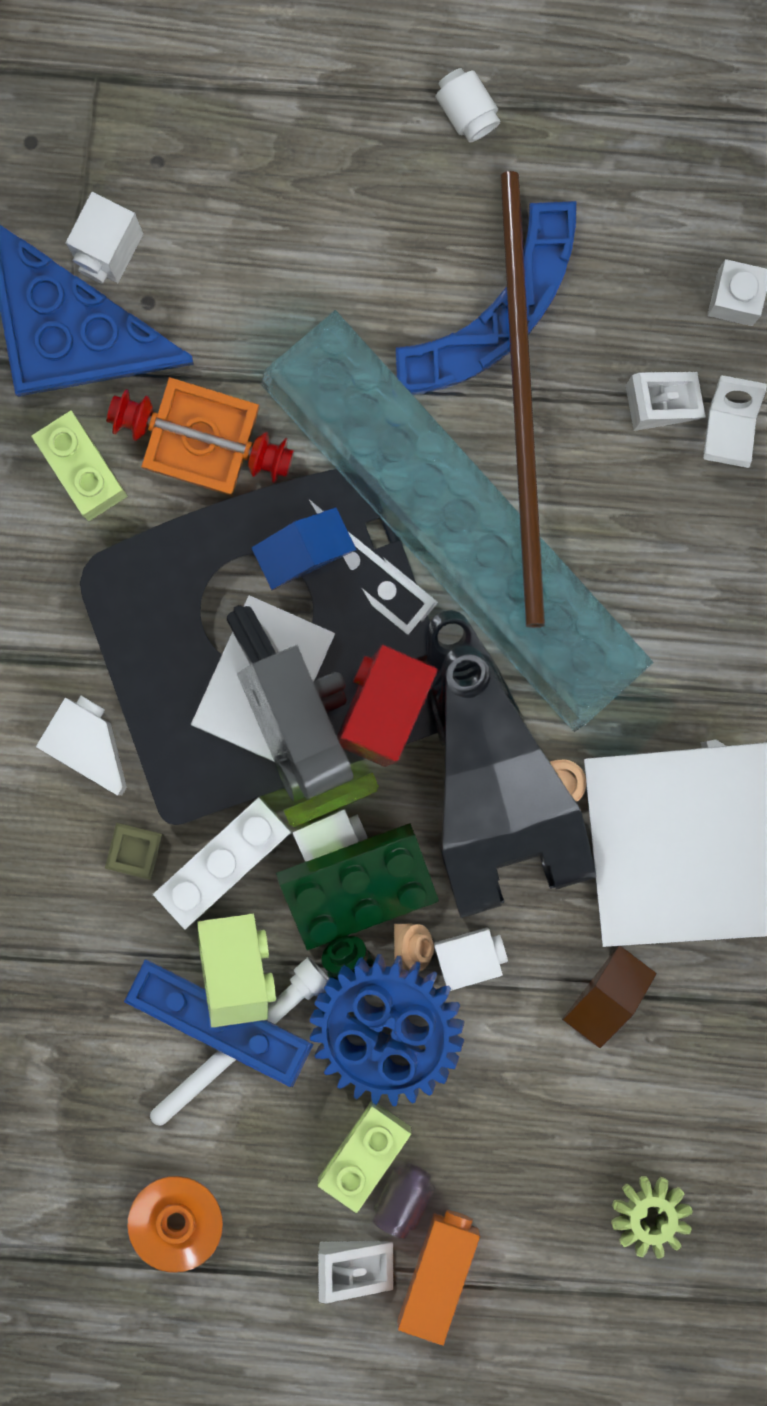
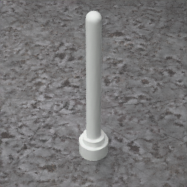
M307 957L294 969L296 974L290 979L292 984L276 998V1001L268 1005V1021L276 1024L304 998L310 1000L314 995L318 997L319 993L326 992L324 987L329 978L311 958ZM217 1051L151 1111V1121L158 1126L164 1125L236 1059Z

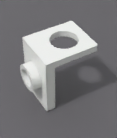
M720 376L709 409L703 457L705 460L746 468L750 467L756 418L766 393L767 384ZM731 391H744L752 399L746 403H734L729 401L725 395Z

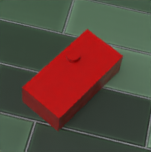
M384 645L378 649L372 658L365 655L353 681L359 687L337 734L341 747L383 767L398 762L438 669Z

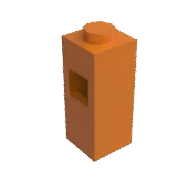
M446 1210L445 1216L433 1214L397 1320L398 1331L442 1346L444 1345L480 1239L479 1229L472 1226V1218L451 1210Z

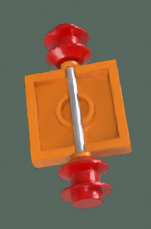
M170 377L158 413L153 412V405L148 395L138 403L130 399L129 390L125 389L122 397L113 396L107 414L106 422L113 424L112 433L114 435L124 427L131 430L133 440L137 441L146 434L147 430L152 432L141 466L144 470L229 496H233L243 460L248 461L252 477H255L261 470L271 473L272 483L275 484L278 475L287 477L294 456V450L287 448L288 438H285L279 445L270 443L268 432H264L255 439L254 444L250 442L260 409L259 404Z

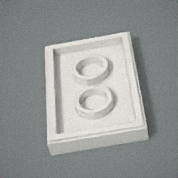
M249 595L244 607L250 606L253 609L275 652L279 653L298 645L311 678L315 681L335 633ZM232 632L191 726L274 762L237 676L238 672L250 664Z

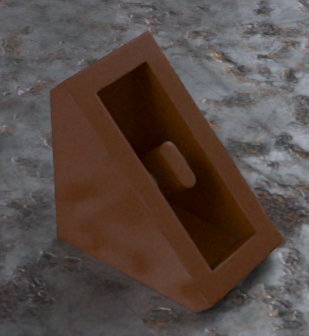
M617 946L562 1020L597 1047L601 1048L634 1015L657 973L622 946Z

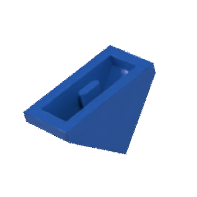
M336 507L295 521L251 547L271 591L357 550Z

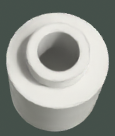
M459 68L440 80L438 84L441 89L435 97L459 135H465L469 142H474L490 133L500 124L501 121L496 115L498 107L475 71L465 73L462 68Z

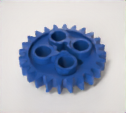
M381 954L377 955L372 968L368 966L363 958H359L355 965V973L345 965L341 967L338 973L339 981L330 977L324 987L326 993H319L314 1003L319 1009L313 1011L310 1023L318 1027L313 1029L310 1041L322 1043L315 1052V1059L329 1058L330 1061L327 1063L324 1074L330 1075L339 1072L341 1074L337 1086L339 1089L347 1086L350 1082L356 1085L354 1090V1098L356 1099L367 1090L371 1092L372 1103L375 1105L379 1102L382 1094H388L392 1106L397 1105L402 1093L405 1094L411 1103H415L419 1088L427 1095H432L436 1085L435 1081L445 1084L449 1075L447 1068H456L459 1056L455 1052H461L464 1039L458 1036V1034L462 1033L465 1024L464 1020L453 1018L457 1015L460 1004L459 1002L445 1003L451 990L450 986L435 989L433 984L437 973L434 971L425 978L419 976L420 962L418 961L408 971L403 969L402 957L398 955L392 967L386 966ZM371 994L378 996L385 1005L381 1007L372 1006L366 1001L364 996ZM349 1012H354L355 1016L351 1017ZM410 1015L421 1016L429 1025L423 1027L415 1026L407 1017ZM384 1027L392 1030L390 1035L382 1032ZM358 1035L364 1039L366 1045H354L349 1042L346 1036ZM418 1045H424L425 1049H420ZM401 1055L410 1064L405 1066L397 1065L392 1062L389 1056Z

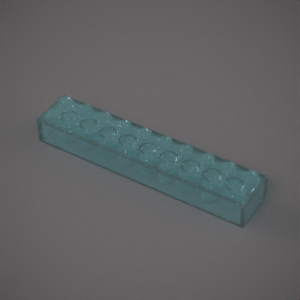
M336 310L265 369L261 382L263 388L574 732L585 726L654 663L541 537L545 626L540 628L526 627L519 512Z

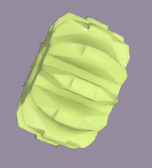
M641 1176L639 1178L640 1192L636 1193L629 1184H625L622 1187L624 1193L630 1199L628 1203L622 1200L613 1201V1208L625 1215L614 1218L611 1224L614 1230H626L619 1239L624 1247L636 1242L635 1253L637 1256L644 1257L649 1245H652L655 1256L663 1258V1243L668 1241L675 1250L681 1248L679 1240L674 1236L675 1232L690 1234V1225L678 1219L691 1215L692 1208L689 1204H678L684 1196V1192L679 1187L667 1193L668 1180L666 1178L660 1177L656 1182L654 1190H652L647 1176ZM655 1207L659 1214L663 1212V1215L656 1218V1226L649 1227L645 1220L640 1223V1219L647 1217V1208Z

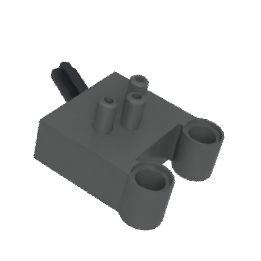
M235 606L233 611L227 615V622L250 664L238 672L237 676L276 764L281 781L291 800L295 802L304 797L310 799L353 780V773L348 758L338 741L327 715V712L346 705L347 698L343 691L345 681L339 672H334L313 681L298 645L276 653L253 609L250 606Z

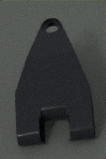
M453 610L437 614L430 621L428 627L427 665L438 670L427 695L440 744L442 746L445 745L443 824L441 841L438 843L460 918L502 906L501 903H505L499 886L498 880L500 879L497 869L540 856L550 889L555 888L557 890L596 878L594 862L579 805L524 723L525 720L493 658L464 615ZM448 624L460 625L463 628V635L458 642L447 645L438 640L439 631Z

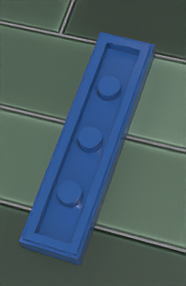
M146 959L124 1001L288 1087L294 1086L314 1045L268 1020L211 1028L205 988Z

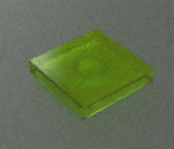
M372 772L283 811L289 825L295 827L378 791L379 786Z

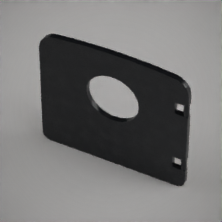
M341 467L267 486L217 502L110 546L92 556L83 568L80 580L82 599L158 813L168 824H185L285 788L275 762L191 726L222 656L209 641L201 621V601L204 591L211 578L219 569L238 558L255 556L251 547L291 523L317 514L310 502L312 501L323 511L336 507L349 533L385 561L386 559L416 584L384 492L377 480L366 471L353 467ZM380 519L389 544L374 549L366 524ZM357 547V550L354 552L360 557V564L356 569L351 570L344 557L301 577L307 585L312 599V623L335 633L315 680L334 672H339L345 681L343 691L347 698L346 705L327 712L336 736L359 687L353 681L365 655L372 658L382 645L414 659L427 655L428 627L430 624L428 615L423 621L420 620L409 635H407L372 606L363 589L406 625L418 613L424 603ZM390 581L396 586V595L392 599L384 600L379 596L378 587L382 582ZM426 695L406 744L437 734L428 695ZM344 750L349 764L365 759Z

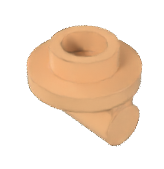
M394 924V960L397 955L401 956L403 969L408 971L418 961L420 962V971L424 970L430 963L434 953V943L429 930L420 924Z

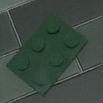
M411 823L276 873L279 885L307 951L439 902Z

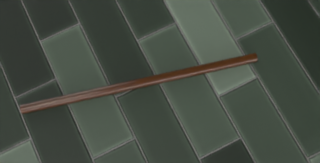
M507 171L500 176L525 622L527 628H540L545 626L520 182L518 172Z

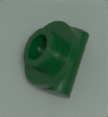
M345 936L334 940L325 948L321 958L328 977L338 981V973L344 965L355 973V965L359 958H363L369 967L374 964L372 956L363 940L355 936Z

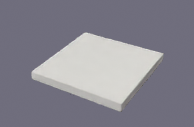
M767 742L584 759L603 947L767 936Z

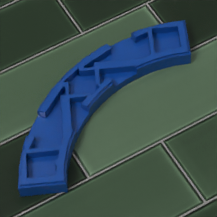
M576 201L529 204L528 231L523 250L528 335L549 308L565 275L575 235ZM507 286L497 299L465 328L432 342L396 348L397 397L424 394L456 385L489 369L510 353Z

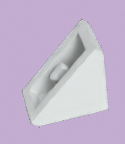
M640 372L633 374L626 384L634 431L706 418L697 372Z
M320 1242L318 1253L319 1302L326 1304L393 1290V1242Z

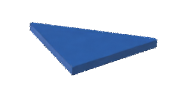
M0 225V312L14 390L17 397L194 365L191 354L170 342L146 323L119 307L95 288L74 276L44 253Z

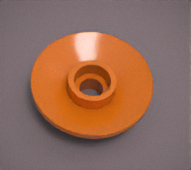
M183 1176L164 1177L147 1185L135 1198L128 1215L129 1239L139 1257L150 1266L165 1272L189 1271L203 1264L216 1250L223 1230L222 1212L217 1199L200 1182ZM173 1213L181 1214L185 1218V1226L181 1229H173L168 1224V1217Z

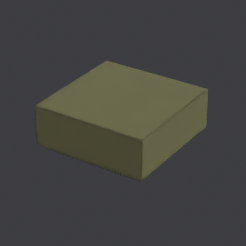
M116 823L105 869L151 880L163 834Z

